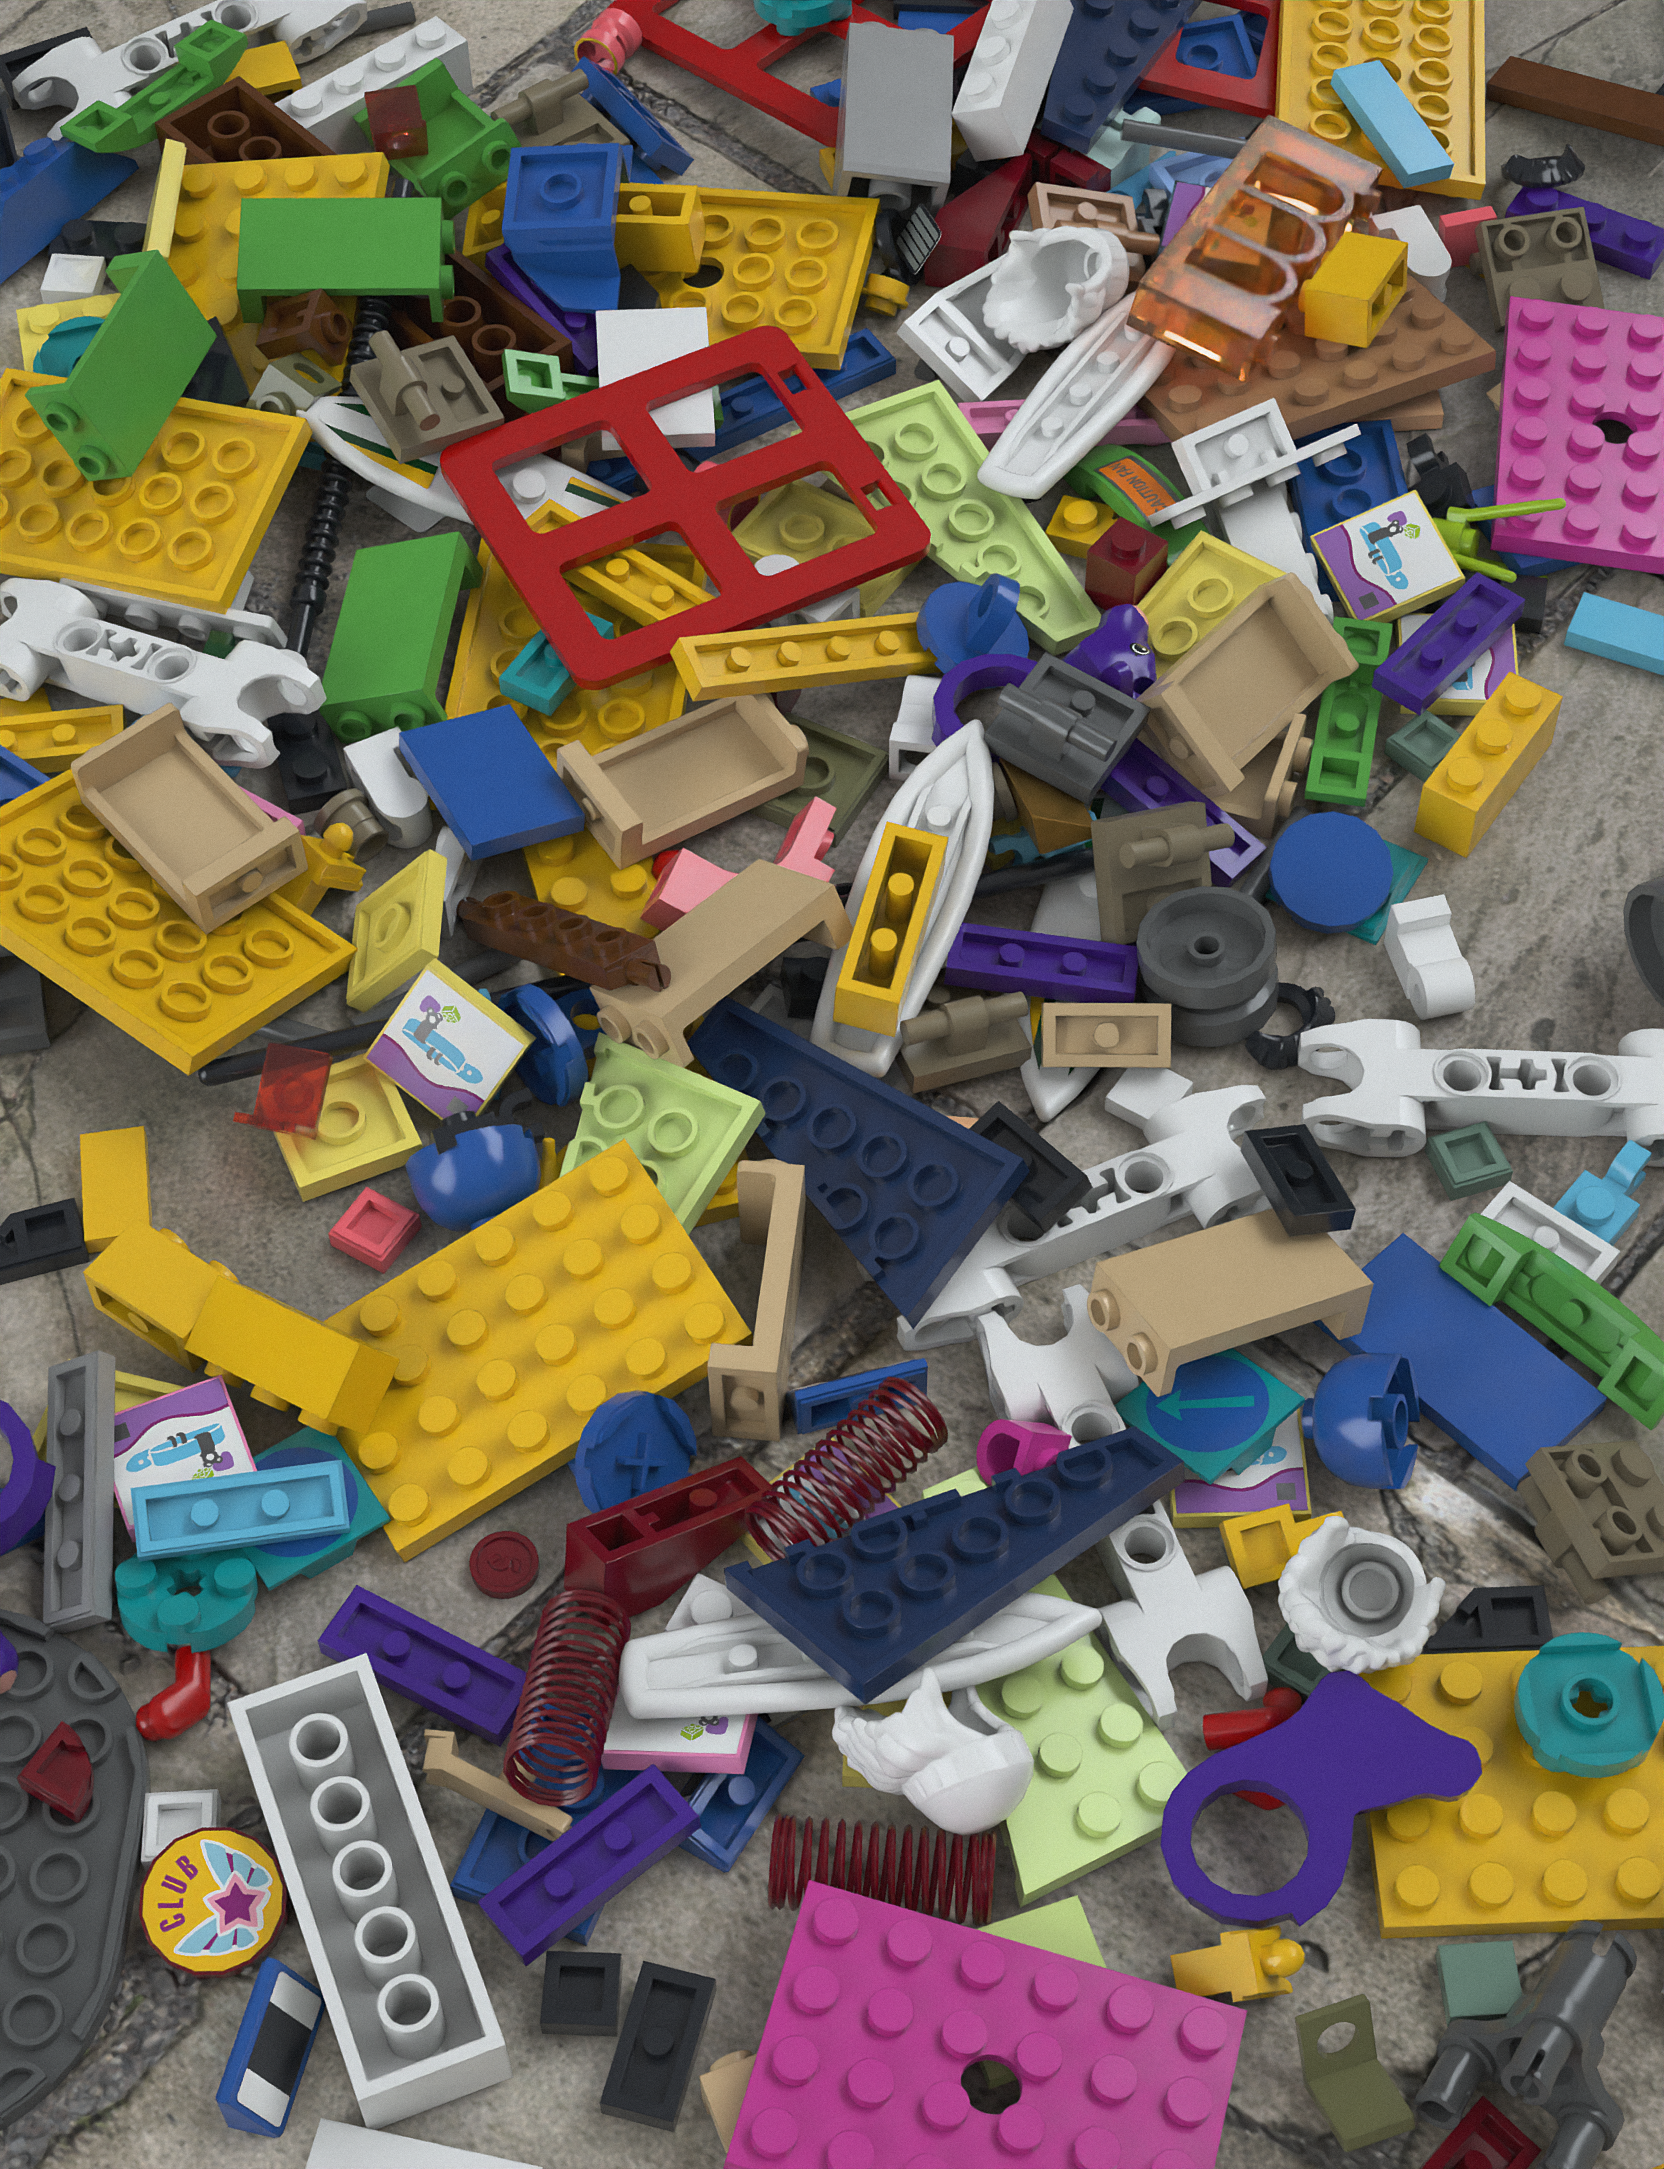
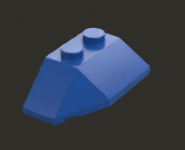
M46 137L27 145L23 150L24 156L12 166L0 169V284L58 237L64 224L82 217L137 171L139 167L135 159L115 153H96L77 142L56 141Z

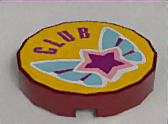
M202 1827L175 1838L153 1859L140 1887L139 1918L148 1943L172 1968L198 1979L229 1978L245 1971V1968L254 1965L260 1958L263 1959L277 1945L288 1920L289 1890L279 1861L256 1837L232 1827Z

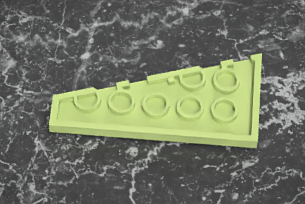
M940 380L845 413L931 532V547L927 556L958 581L982 586L993 573H998L1018 581L1020 584V594L1015 611L1023 622L1028 636L1053 656L1075 648L1084 638L1094 633L1099 626L1102 615L1022 499L1001 494L979 482L977 472L987 458L989 451ZM802 430L792 431L791 436L801 433ZM821 471L824 475H826L829 479H831L834 483H836L839 487H841L844 490L839 481L831 472ZM880 489L866 495L876 511L891 505Z
M599 1032L594 1048L597 1058L590 1082H585L580 1099V1105L583 1110L575 1139L568 1143L559 1178L625 1138L689 1236L766 1113L760 1100L661 1058L653 1059L643 1050L627 1043L618 1044L609 1038L608 1035Z
M978 1466L923 1490L920 1500L955 1488L960 1496H964L990 1486L983 1480ZM1054 1573L1027 1591L1072 1601ZM1093 1631L1065 1649L1027 1668L975 1685L983 1705L995 1716L1022 1733L1034 1759L1033 1776L1023 1800L1008 1818L999 1823L1004 1846H1009L1016 1874L1014 1885L1020 1908L1161 1836L1164 1808L1172 1791L1188 1772Z

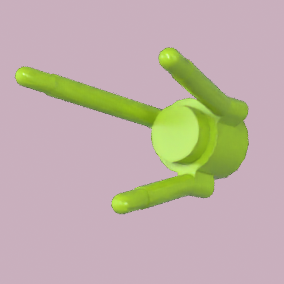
M1563 498L1473 509L1449 507L1446 519H1432L1459 568L1513 583L1517 578L1516 573L1509 571L1504 563L1477 556L1480 533L1478 529H1471L1469 522L1561 510L1565 508L1566 501ZM1545 575L1539 576V577H1542V578H1548V577L1545 576Z

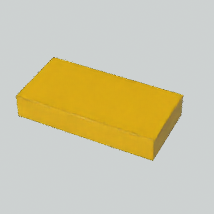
M144 1126L80 1134L84 1242L88 1253L101 1252L136 1218L153 1227L148 1138Z

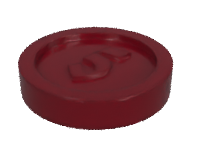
M499 1531L487 1535L476 1544L470 1556L469 1567L472 1580L482 1593L496 1599H510L522 1595L533 1586L539 1575L540 1563L536 1547L526 1536L513 1531Z

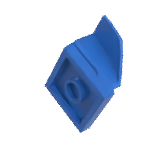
M578 143L576 145L511 148L501 230L504 242L511 250L513 261L563 311L596 313V311L618 310L621 273L614 248L620 183H630L633 156L632 145H620L619 143Z

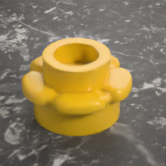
M869 273L865 288L862 287L860 295L867 298L864 305L866 309L885 316L895 317L897 309L905 310L909 306L906 298L910 287L898 280Z

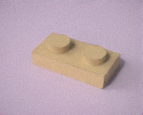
M1042 1003L1041 1066L1171 1068V1004Z

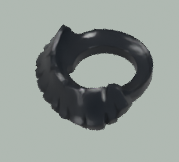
M1566 144L1564 153L1561 156L1528 159L1520 155H1512L1506 164L1501 165V174L1504 179H1509L1515 184L1528 188L1563 186L1581 178L1585 171L1583 161L1577 157L1570 144Z
M894 208L880 209L876 215V237L880 255L886 267L880 275L898 280L912 289L922 278L924 264L916 274H912L894 246L895 239L907 220L902 218L900 213Z
M1279 982L1277 1002L1294 1006L1302 1016L1303 1026L1288 1036L1269 1035L1260 1031H1254L1249 1037L1245 1038L1246 1050L1259 1065L1270 1070H1282L1288 1068V1066L1298 1065L1300 1034L1316 1027L1332 1025L1334 1023V1007L1330 1006V999L1324 997V990L1321 987H1312L1309 990H1305L1295 984Z

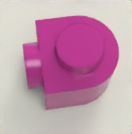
M1006 1419L996 1420L990 1423L980 1436L976 1453L978 1470L983 1480L989 1486H992V1475L1016 1468L1022 1476L1056 1464L1058 1453L1068 1450L1072 1436L1046 1423Z

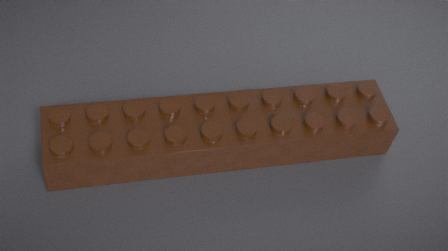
M240 76L155 122L161 156L166 139L185 143L184 147L187 149L184 165L338 155ZM385 193V198H390V196L387 193ZM455 249V254H445V265H453L454 299H444L443 322H432L429 295H395V302L391 305L393 309L392 315L388 318L389 328L386 331L389 332L400 351L454 335L505 417L504 424L530 413L507 400L501 357L504 349L559 356L561 373L575 375L572 341Z

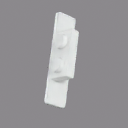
M1272 398L1172 442L1171 446L1193 496L1148 516L1151 526L1154 527L1167 520H1171L1174 530L1206 516L1203 504L1218 498L1223 509L1254 495L1250 484L1265 477L1270 488L1301 474L1297 463L1312 457L1315 467L1340 457L1347 453L1343 442L1360 435L1359 427L1357 424H1354L1296 450L1276 400Z
M249 570L226 615L66 578H60L59 580L60 584L70 586L84 594L94 604L100 619H104L106 614L125 617L131 624L148 630H156L159 625L177 628L182 634L201 641H207L211 630L234 633L236 645L243 640H251L276 649H285L288 640L272 617L243 611L254 580Z

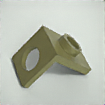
M296 352L268 364L245 408L297 417L296 410L307 412L319 398L337 393L342 384L301 353ZM296 370H300L302 372L307 373L308 375L313 377L318 383H314L305 379L300 374H298Z
M1360 1994L1295 2017L1304 2087L1345 2152H1350L1415 2129L1413 2112L1377 2059L1371 2007L1365 1994ZM1340 2022H1348L1355 2026L1352 2040L1343 2049L1333 2053H1324L1317 2050L1318 2039L1328 2027Z

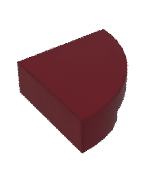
M63 1721L60 1722L17 1776V1780L23 1790L77 1823L80 1822L88 1809L94 1789L92 1763L81 1738Z

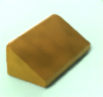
M999 758L1000 768L1011 792L1018 816L1039 854H1045L1092 839L1091 821L1093 820L1082 801L1012 763Z

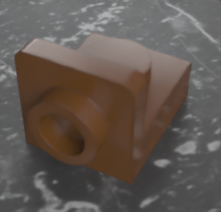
M320 288L269 303L255 346L268 360L313 348L330 367L341 365L353 330V324L346 314Z

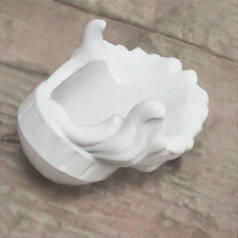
M1062 226L1054 229L1037 228L1032 232L1013 230L1009 233L1011 240L1009 254L1003 258L1000 266L991 275L993 286L987 294V301L983 304L982 311L985 314V325L995 329L994 334L996 338L1007 341L1016 349L1019 348L1023 355L1029 352L1035 353L1038 350L1057 348L1067 342H1072L1084 329L1098 320L1104 311L1122 299L1129 280V260L1125 248L1113 233L1102 228Z
M1328 1516L1317 1530L1301 1541L1298 1553L1286 1563L1285 1569L1281 1573L1282 1576L1278 1581L1280 1589L1278 1603L1284 1620L1288 1623L1290 1630L1295 1633L1296 1645L1300 1651L1310 1652L1317 1662L1327 1667L1330 1672H1337L1343 1669L1357 1675L1362 1672L1370 1674L1374 1671L1386 1670L1388 1667L1410 1665L1421 1654L1422 1646L1428 1640L1432 1621L1439 1612V1601L1446 1588V1583L1442 1578L1435 1577L1427 1584L1419 1559L1400 1540L1383 1533L1350 1527L1348 1521L1343 1517Z
M931 1667L923 1669L920 1686L911 1693L901 1713L895 1712L888 1717L881 1715L878 1711L869 1708L862 1710L857 1706L848 1707L842 1705L835 1709V1724L832 1736L839 1745L840 1752L847 1756V1765L860 1772L876 1790L894 1795H905L918 1810L943 1830L961 1835H970L996 1826L1008 1818L1023 1800L1032 1779L1034 1759L1022 1733L995 1716L983 1705L975 1685L953 1690L952 1700L947 1709L943 1701L938 1676Z

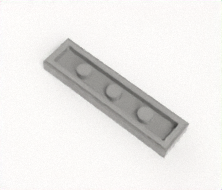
M100 1350L48 1367L46 1463L56 1466L52 1496L45 1509L43 1624L51 1629L53 1628L61 1635L112 1620L115 1356Z

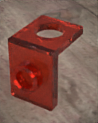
M415 85L364 93L375 152H383L387 161L429 154L426 120H422Z
M269 1043L254 1113L250 1115L235 1112L233 1122L254 1129L316 1140L333 1056L324 1052Z

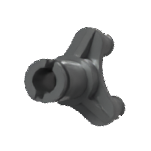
M1586 1920L1575 1922L1567 1929L1563 1936V1942L1556 1949L1533 1993L1521 1996L1512 2005L1505 2018L1492 2021L1457 2019L1450 2022L1437 2045L1439 2059L1423 2088L1418 2091L1413 2100L1414 2104L1418 2105L1416 2108L1418 2114L1435 2127L1448 2130L1454 2129L1459 2125L1463 2117L1462 2113L1479 2082L1483 2083L1489 2080L1504 2086L1514 2097H1516L1517 2093L1525 2096L1522 2102L1530 2105H1539L1557 2119L1559 2128L1543 2159L1538 2162L1536 2169H1592L1600 2152L1607 2151L1613 2147L1625 2121L1623 2112L1605 2090L1597 2069L1603 2057L1605 2045L1601 2033L1626 1987L1627 1979L1636 1968L1637 1956L1625 1937L1617 1932L1605 1956H1599L1592 1951V1947L1604 1924Z

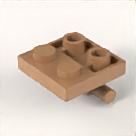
M1035 182L1027 195L1033 230L1037 228L1054 229L1062 226L1106 229L1120 240L1128 256L1129 280L1124 294L1129 295L1148 284L1143 254L1155 256L1159 250L1160 238L1158 234L1138 231L1132 196Z

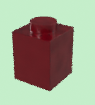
M1120 517L1087 550L1085 592L1094 605L1104 610L1122 604L1137 606L1166 572L1169 542Z

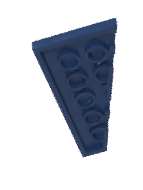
M1070 0L1074 9L1053 67L1040 134L1084 154H1088L1203 0Z
M727 996L715 1005L687 1042L694 1057L715 1082L761 1101L766 1114L756 1128L755 1133L777 1160L788 1164L805 1165V1192L807 1198L914 1330L1030 1170L1024 1159Z
M1134 1426L1059 1452L1056 1464L1021 1476L1018 1470L1013 1468L992 1475V1486L960 1496L955 1488L853 1524L851 1535L814 1547L810 1539L784 1547L785 1558L752 1569L748 1560L724 1568L726 1587L866 1705L1185 1481L1184 1461Z

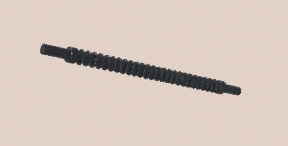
M395 179L390 198H412L415 189L414 184L408 179ZM365 295L359 301L360 312L356 315L355 321L357 325L353 328L352 332L354 338L349 344L351 351L346 356L348 365L343 369V374L346 378L340 382L343 391L337 396L359 397L350 382L351 365L377 358L369 345V340L375 333L386 331L389 328L388 318L392 315L393 309L391 305L395 302V295ZM324 450L326 460L321 463L323 473L318 477L320 487L315 490L314 494L317 501L311 505V511L314 515L308 519L310 529L305 532L307 543L301 549L304 557L298 561V567L301 571L295 575V582L297 584L292 588L289 605L294 611L285 649L298 652L305 658V661L315 618L324 612L327 599L325 590L330 586V581L327 577L333 573V567L330 563L336 559L334 549L339 546L340 541L337 535L343 529L340 521L346 516V511L343 507L349 503L347 493L352 490L350 480L355 476L353 470L335 459L326 450Z

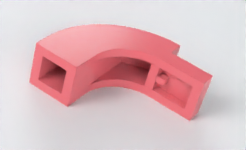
M815 796L794 817L773 864L829 882L835 869L822 863L821 860L827 853L834 838V833L827 830L837 808ZM683 847L663 868L641 913L640 919L664 931L739 873L724 870Z

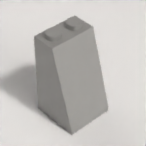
M879 22L849 24L843 49L832 196L880 199L881 209L894 208L907 221L915 208L922 203L934 220L938 210L943 207L950 184L954 35L939 34L937 31L929 28H918L915 30L890 28Z

